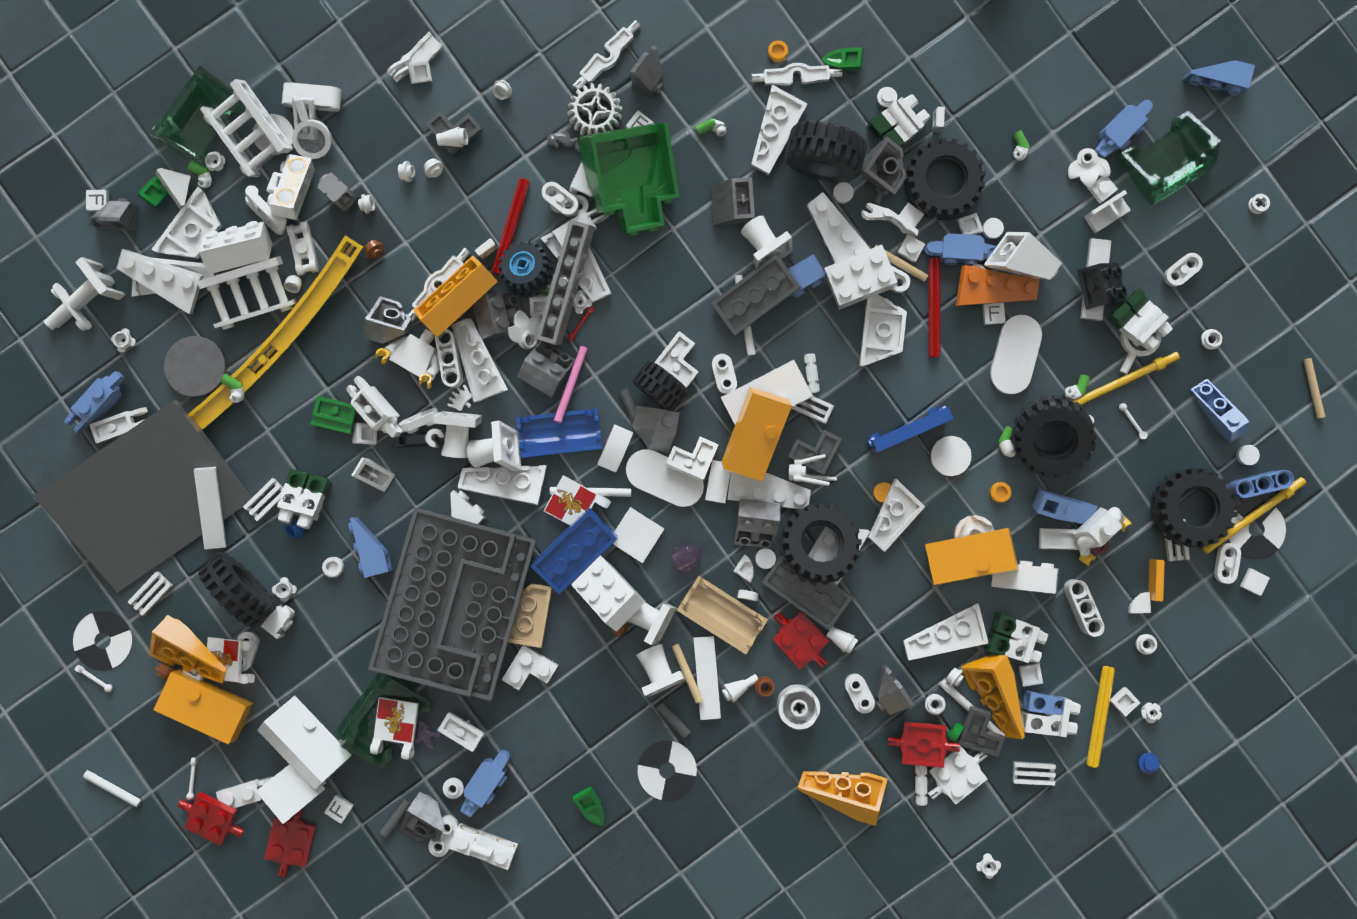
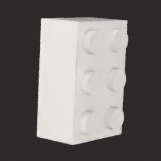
M252 221L243 227L232 226L223 232L212 231L207 233L203 238L199 254L207 273L212 274L268 260L273 243L264 221L259 223Z
M883 245L824 268L825 277L839 310L893 289L898 283Z
M601 555L571 584L604 623L616 632L646 602Z

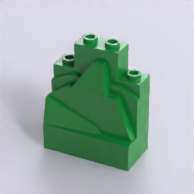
M652 123L578 137L588 187L592 188L597 212H602L605 216L617 214L620 232L627 233L628 236L639 235L641 230H646L647 232L657 231L658 227L664 226L661 204L671 203L673 198L679 197L668 123Z

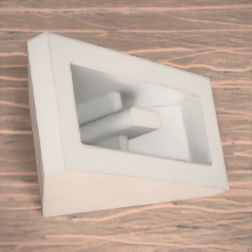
M163 168L157 169L155 174L178 208H182L185 204L191 176Z
M362 457L352 476L385 492L395 474L374 461Z

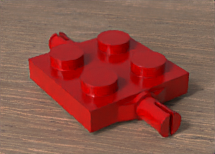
M802 611L789 620L780 612L773 617L781 625V628L772 640L799 669L812 660L820 668L827 664L819 653L829 640Z
M904 722L901 738H888V741H896L888 742V746H899L901 748L902 764L944 768V757L947 751H960L959 748H951L960 747V743H947L945 736L946 725Z
M202 792L196 795L193 804L183 799L178 803V808L188 812V819L184 828L219 846L225 842L229 833L241 838L245 829L234 825L237 809Z
M303 808L284 824L281 823L277 816L273 820L264 859L280 863L279 877L281 875L282 877L287 876L289 865L302 867L307 865L316 824L307 823L301 819Z

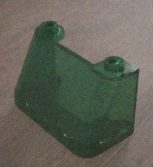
M199 66L154 127L150 136L193 163L197 161L201 163L208 154L205 149L217 132L213 126L205 121L204 114L200 108L210 107L215 110L234 94L233 90ZM240 100L220 116L223 123L232 112L236 114L243 104L240 103Z
M1189 111L1176 116L1171 122L1170 132L1143 149L1139 150L1136 146H1129L1120 153V162L1144 199L1151 205L1158 203L1203 175L1217 162L1221 140Z
M378 672L340 723L337 735L342 748L383 769L393 759L392 745L394 742L383 740V751L378 754L370 753L379 697L419 703L418 716L426 714L432 702L429 697L405 679Z

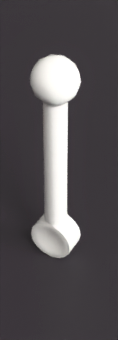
M1124 403L1120 404L1119 409L1124 411L1138 431V437L1146 439L1147 433L1138 426L1127 410V405Z
M80 665L75 667V671L84 674L102 686L106 692L112 691V685L105 684L84 670Z
M192 757L190 763L189 793L186 795V799L189 801L195 797L193 787L195 769L198 758Z

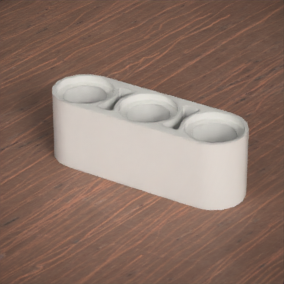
M288 82L283 84L281 103L283 106L293 108L292 97L294 96L299 98L313 97L315 99V110L340 111L342 90L340 88Z
M446 329L438 337L435 336L441 378L446 386L458 388L463 383L459 350L454 333ZM450 334V341L443 344L441 341L442 336ZM453 354L454 360L446 364V355ZM455 373L457 380L455 383L450 384L448 377Z
M1070 579L1066 581L1063 588L1081 631L1086 635L1100 636L1104 632L1105 627L1088 586L1081 580ZM1077 583L1079 586L1078 593L1074 594L1072 591V587L1074 584ZM1085 602L1087 610L1082 613L1080 607ZM1091 622H1094L1095 629L1092 632H1090L1088 628L1089 624Z

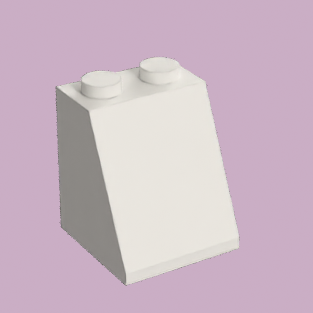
M1007 232L984 265L991 269L1018 276L1051 280L1058 273V268L1062 262L1030 232Z
M288 765L256 792L281 823L284 824L325 790L323 785L326 782L314 790L291 765Z

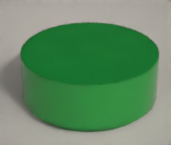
M958 722L954 723L947 734V740L955 743L964 726Z

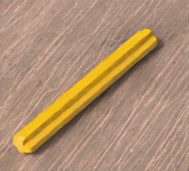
M1109 666L1102 667L1086 763L1089 767L1098 768L1100 763L1115 669Z

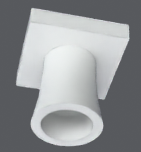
M764 216L752 219L741 230V234L757 250L753 254L755 269L776 253L783 259L793 252L792 237L788 231L776 238Z
M441 411L435 414L433 423L446 425L441 455L453 458H468L469 427L475 428L481 424L482 415Z
M501 421L491 422L492 438L470 440L468 442L467 455L473 467L478 468L494 461L514 472L521 470L519 433Z
M645 602L627 622L648 630L649 632L644 642L650 645H658L677 608L670 604H663L661 609L657 610Z
M663 644L653 646L636 655L651 681V684L642 688L645 696L650 697L685 681L681 671L671 673Z

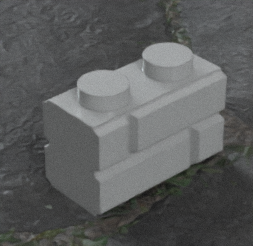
M332 172L320 178L318 188L341 210L347 211L357 200V196Z

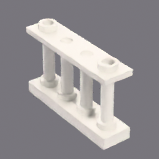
M235 79L230 83L234 89V94L215 110L210 107H202L200 110L204 114L205 121L213 126L238 161L241 171L248 177H259L261 174L256 169L259 164L275 151L278 153H289L293 147L246 81ZM239 100L242 101L246 106V111L226 127L220 116ZM251 117L254 118L258 123V128L238 144L232 133ZM263 134L266 135L270 140V145L250 160L244 150Z
M281 256L197 281L200 289L207 287V290L212 294L221 318V322L213 324L215 328L222 326V329L225 330L234 327V322L277 309H280L281 312L293 309L292 305L297 303V300L288 301L277 272V265L283 264ZM265 269L270 274L280 304L268 306L257 277L259 276L258 271ZM246 275L247 279H250L260 310L249 313L238 284V277ZM226 281L227 285L230 284L241 313L240 316L229 318L218 289L220 287L219 283Z

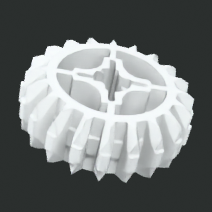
M591 83V89H587L584 85L583 92L580 90L576 91L578 97L571 96L573 103L568 104V108L571 109L568 111V116L572 118L569 121L570 124H575V131L580 130V135L583 136L586 132H588L587 135L603 133L607 130L614 131L612 126H619L617 120L622 118V115L619 113L622 111V106H619L620 99L615 98L616 93H609V87L602 90V84L595 88L594 84ZM593 98L590 103H584L586 100ZM601 99L610 105L611 111L601 106ZM596 106H597L598 111L595 112L594 117H593V116H592V112H594V110L596 109ZM579 112L589 117V124L581 120ZM599 120H606L604 123L596 125Z

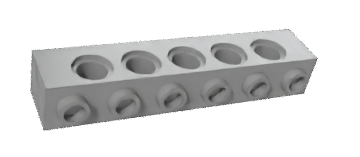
M570 219L536 339L554 345H562L595 231L594 226Z

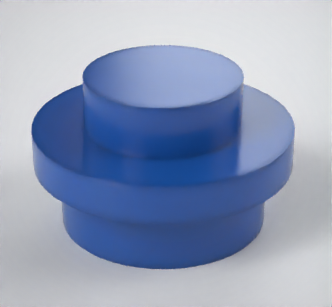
M293 518L290 524L284 526V529L289 537L299 538L303 536L304 528L297 526L298 520Z
M1144 753L1140 756L1138 765L1143 772L1152 774L1158 770L1160 761L1153 753Z

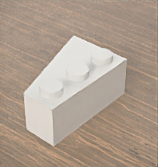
M1020 561L1018 569L992 574L991 587L1056 594L1059 568H1054V564L1041 563L1040 567L1032 566L1033 562Z

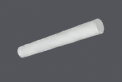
M89 770L83 775V778L135 807H138L142 801Z

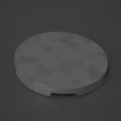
M189 336L177 341L169 349L164 361V372L168 383L177 392L186 396L200 397L213 393L222 384L220 380L227 373V366L223 351L215 342L200 336Z

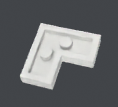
M679 331L655 363L672 374L687 388L699 371L683 360L695 343Z
M700 437L693 454L673 446L665 466L703 482L718 444Z
M523 645L502 680L517 690H520L530 673L548 683L558 664L532 648Z

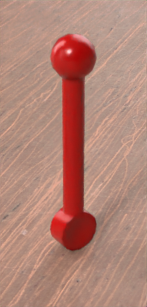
M594 306L587 307V312L574 331L567 336L569 341L575 340L576 333L587 317L594 313Z

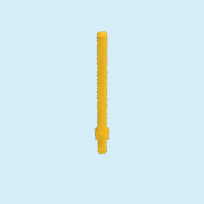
M1174 352L1164 358L1159 357L1153 360L1151 364L1072 401H1077L1082 405L1155 370L1160 371L1166 368V365L1179 360V354Z
M1300 477L1290 487L1279 490L1278 494L1237 522L1233 528L1227 529L1228 535L1219 538L1218 543L1202 547L1203 551L1206 554L1213 551L1282 500L1292 497L1296 490L1306 484V481Z

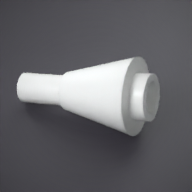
M756 674L746 680L723 685L724 690H722L725 699L727 701L731 700L734 703L748 687L755 684L758 679Z

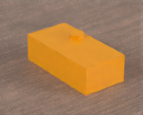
M472 256L413 311L423 324L438 337L498 281Z
M749 387L721 461L723 469L761 482L763 481L792 407L788 399Z
M1010 528L925 544L934 585L1019 568Z
M179 669L170 673L153 710L229 745L238 739L254 703L208 681H199Z

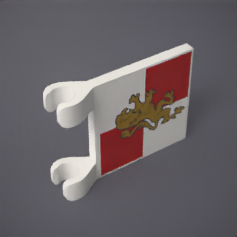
M563 475L544 512L571 525L588 508L591 509L595 502L604 508H608L611 501Z
M208 637L207 649L227 669L225 681L241 684L254 683V674H241L243 650H255L257 642Z
M379 697L370 753H381L383 751V740L403 743L401 758L405 760L413 758L419 703Z

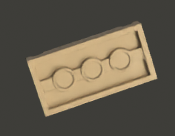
M699 575L677 608L678 612L744 654H747L757 635L768 621L767 618Z

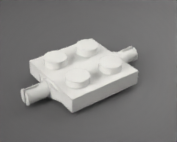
M960 745V747H957L960 749L959 752L952 751L944 758V768L932 767L928 770L935 778L937 784L928 794L934 800L943 792L956 805L987 780L980 770L979 763L988 756L983 752H979L972 757Z

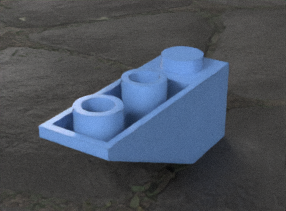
M1234 60L1191 70L1183 77V80L1188 81L1191 85L1208 86L1211 90L1227 91L1230 95L1237 96L1250 88L1255 65Z
M1208 379L1190 389L1215 429L1229 443L1247 432L1250 421Z
M1040 487L1032 504V507L1038 514L1084 524L1096 512L1098 507Z
M351 517L349 530L355 537L354 550L360 557V573L364 574L366 578L393 571L388 550L358 517Z

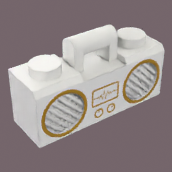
M289 154L286 161L281 163V173L274 172L267 187V192L271 193L268 196L267 204L271 209L272 215L297 220L315 169L311 158Z
M460 823L449 849L508 870L518 844Z

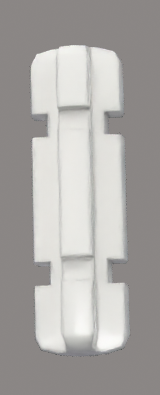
M813 353L806 354L804 361L807 364L805 369L807 382H809L808 387L811 393H818L820 387L817 384L819 380L817 365L815 364L816 357Z
M916 765L915 793L917 795L915 800L917 805L925 806L928 804L926 797L927 777L925 776L927 774V766Z

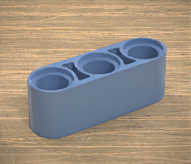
M1288 470L1270 471L1234 480L1228 484L1227 489L1233 488L1235 492L1231 494L1233 498H1249L1288 488L1293 484L1294 476ZM1279 475H1281L1282 477L1281 484L1278 482ZM1259 480H1261L1263 483L1261 489L1258 486ZM1240 484L1243 487L1242 493H1239L1238 487Z

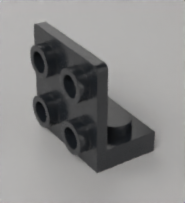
M1099 263L1077 270L1086 310L1107 304L1123 303L1126 300L1127 290L1123 286L1121 278L1122 269L1118 263Z

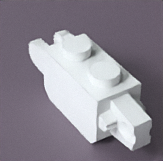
M357 376L354 382L360 391L352 385L346 388L349 395L353 398L351 405L372 429L388 433L392 438L399 437L403 432L397 423V418L400 415L375 386L370 387L363 378Z

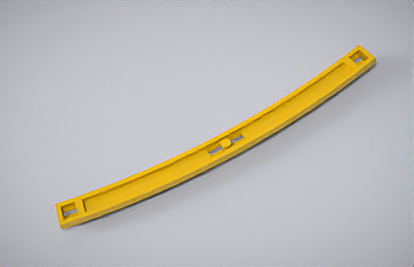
M345 235L318 277L291 312L248 360L231 375V377L242 383L244 393L280 358L323 307L364 248L362 245ZM350 243L351 245L349 246V248L347 249L346 253L344 254V253H343L344 250L346 249L347 245ZM356 247V249H355L354 252L352 253L351 257H349V255L351 254V252L353 251V249ZM271 345L273 346L266 354H263ZM276 350H278V351L269 359V357H270ZM258 360L259 362L252 369H250V367ZM263 364V367L255 374L257 369ZM222 384L188 414L189 417H193L202 430L233 404L230 400V388Z

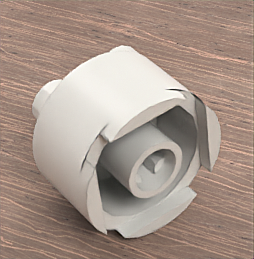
M794 684L786 687L779 693L777 710L782 721L794 729H806L812 726L819 716L820 703L811 689L804 685ZM798 702L801 705H803L800 707L799 711H797L796 708H793L796 706V703Z

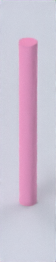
M584 346L579 348L554 418V421L557 423H562L588 348Z

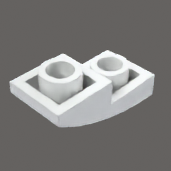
M614 424L597 465L617 472L633 432Z

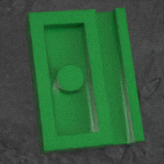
M317 396L310 424L352 434L357 411L350 403Z

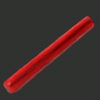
M520 178L494 261L492 272L497 275L500 272L498 269V264H501L499 261L500 256H504L503 251L505 249L507 251L510 249L509 246L513 242L529 189L530 181L525 178Z
M939 258L929 259L930 358L940 357Z

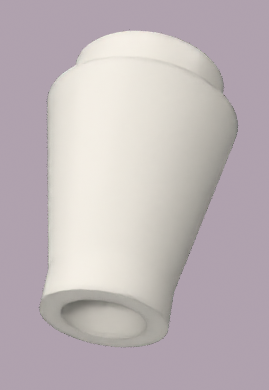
M457 127L436 135L438 146L463 147L468 144L467 131L465 128Z
M834 626L826 635L843 652L846 651L849 654L858 641L854 638L855 635L837 629Z

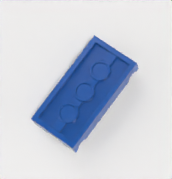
M945 405L937 409L935 406L928 409V415L882 436H879L878 432L870 435L866 443L871 454L878 453L954 419L949 407Z
M597 408L565 412L562 423L554 421L556 413L516 417L521 458L602 450L599 412Z
M588 508L531 563L530 567L560 594L618 539V535L609 526L605 525L594 511Z

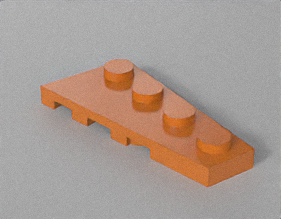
M963 265L956 306L1037 300L1040 280Z

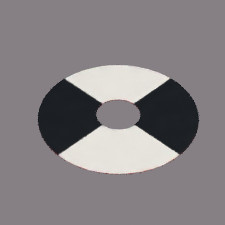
M1250 500L1240 504L1234 510L1238 512V516L1232 517L1231 522L1236 524L1264 504L1265 501ZM1275 506L1254 520L1264 525L1265 531L1262 536L1253 537L1249 533V525H1247L1229 538L1231 543L1236 544L1240 548L1242 555L1254 559L1265 558L1274 554L1281 547L1286 535V525L1282 514Z
M98 611L87 615L77 625L73 636V646L77 657L83 664L96 670H109L120 665L128 656L132 646V634L128 624L122 617L109 611ZM102 632L107 633L111 639L110 645L104 649L98 648L94 641L96 635Z
M674 741L657 742L648 747L640 757L638 763L640 784L654 798L660 800L680 798L691 789L696 779L697 768L695 759L691 752L680 743ZM665 762H669L675 767V774L669 779H665L659 774V768Z

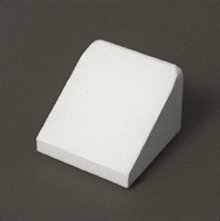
M539 292L540 294L537 296L533 293L532 297H529L531 317L536 314L543 316L548 293Z
M354 423L352 443L376 445L377 431L368 424Z

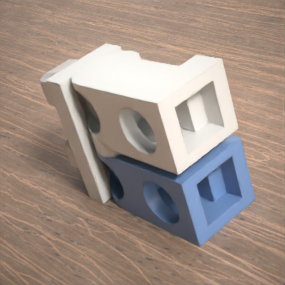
M1025 690L1022 708L1027 711L1021 712L1024 732L1061 737L1077 734V723L1070 722L1069 716L1070 714L1079 715L1080 704L1072 702V700L1065 697Z

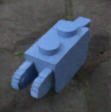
M1150 100L1142 101L1137 107L1127 105L1099 133L1100 143L1095 151L1100 158H1105L1111 152H1116L1119 148L1124 150L1131 143L1129 138L1133 134L1137 136L1145 128L1143 124L1148 120L1146 115L1153 108Z
M948 233L941 241H930L924 247V253L931 257H939L940 261L944 262L945 265L964 263V265L972 266L987 260L997 246L984 243L981 235Z
M114 371L109 377L97 378L70 408L72 412L66 417L65 423L68 426L72 425L80 417L82 420L74 428V431L80 434L89 424L99 421L121 397L122 393L119 391L121 389L119 386L126 377L120 372Z
M503 749L494 760L487 758L481 763L463 790L466 799L460 809L461 812L471 817L479 807L482 808L485 803L490 804L496 795L493 793V790L496 786L501 787L507 778L504 775L507 771L504 766L511 757L508 750Z

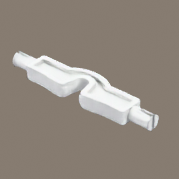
M636 20L627 29L622 27L616 35L605 43L604 47L610 54V57L605 58L599 53L594 54L588 64L580 71L581 77L573 84L575 89L580 90L586 83L591 84L603 71L609 70L616 65L620 59L621 52L634 39L633 34L641 27Z
M792 63L784 68L765 69L763 74H751L752 83L764 82L765 86H790L793 83L794 73H798L801 83L806 85L828 82L831 77H842V69H829L828 65L808 66L803 63Z
M466 248L457 257L453 255L441 270L434 272L428 277L423 292L412 304L414 309L437 289L435 287L437 282L443 283L464 264V260L471 254ZM413 310L408 314L413 323L417 315Z

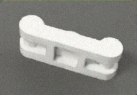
M248 186L245 190L246 204L276 234L283 235L286 232V218L272 215L267 202L258 195V189L255 186Z
M300 222V225L296 226L293 224L287 225L286 230L290 238L297 275L303 276L306 272H319L308 222ZM303 233L304 238L298 239L297 234ZM309 259V264L304 265L303 260Z

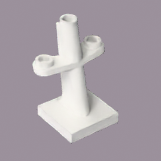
M84 257L76 261V264L88 279L70 297L60 284L55 283L51 292L55 297L61 299L63 303L44 320L47 327L51 330L59 328L74 316L77 320L75 321L76 325L82 331L92 328V325L79 311L98 294L117 300L125 296L124 292L111 287L116 283L111 276L99 271L104 267L101 263Z

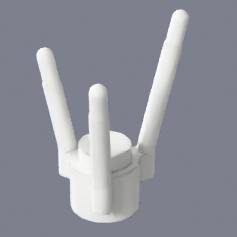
M825 454L803 460H794V464L789 465V480L829 486L830 483L826 481H837V478L807 474L806 466H802V464L825 458Z

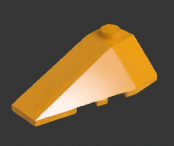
M167 615L152 631L150 656L172 667L175 664L183 666V670L187 672L194 668L201 677L219 683L225 681L227 669L180 620Z
M988 655L963 665L961 669L969 687L978 692L981 697L979 701L983 706L987 705L993 713L992 719L1005 734V737L1023 739L1025 734L1015 675L1006 655Z
M803 771L798 790L857 821L876 826L888 778L871 773L849 775L848 772L829 774L828 772Z

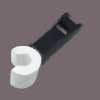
M434 428L427 433L400 434L399 437L393 438L391 448L422 447L428 445L440 448V444L435 441V437L438 435L440 438H445L446 432ZM401 437H405L406 444L402 445Z

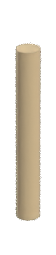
M885 250L889 262L925 282L928 277L926 273Z
M1312 358L1304 359V367L1317 419L1326 417Z
M679 644L672 646L674 655L697 704L703 701L700 691Z

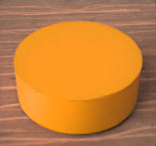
M783 41L772 42L768 48L770 60L779 63L786 59L788 54L787 45Z
M886 482L877 484L873 489L874 498L878 502L884 503L891 485Z
M997 482L990 488V497L995 502H1006L1011 497V488L1004 482Z

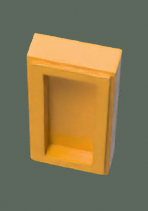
M1149 559L1148 592H1150V600L1163 601L1164 560Z

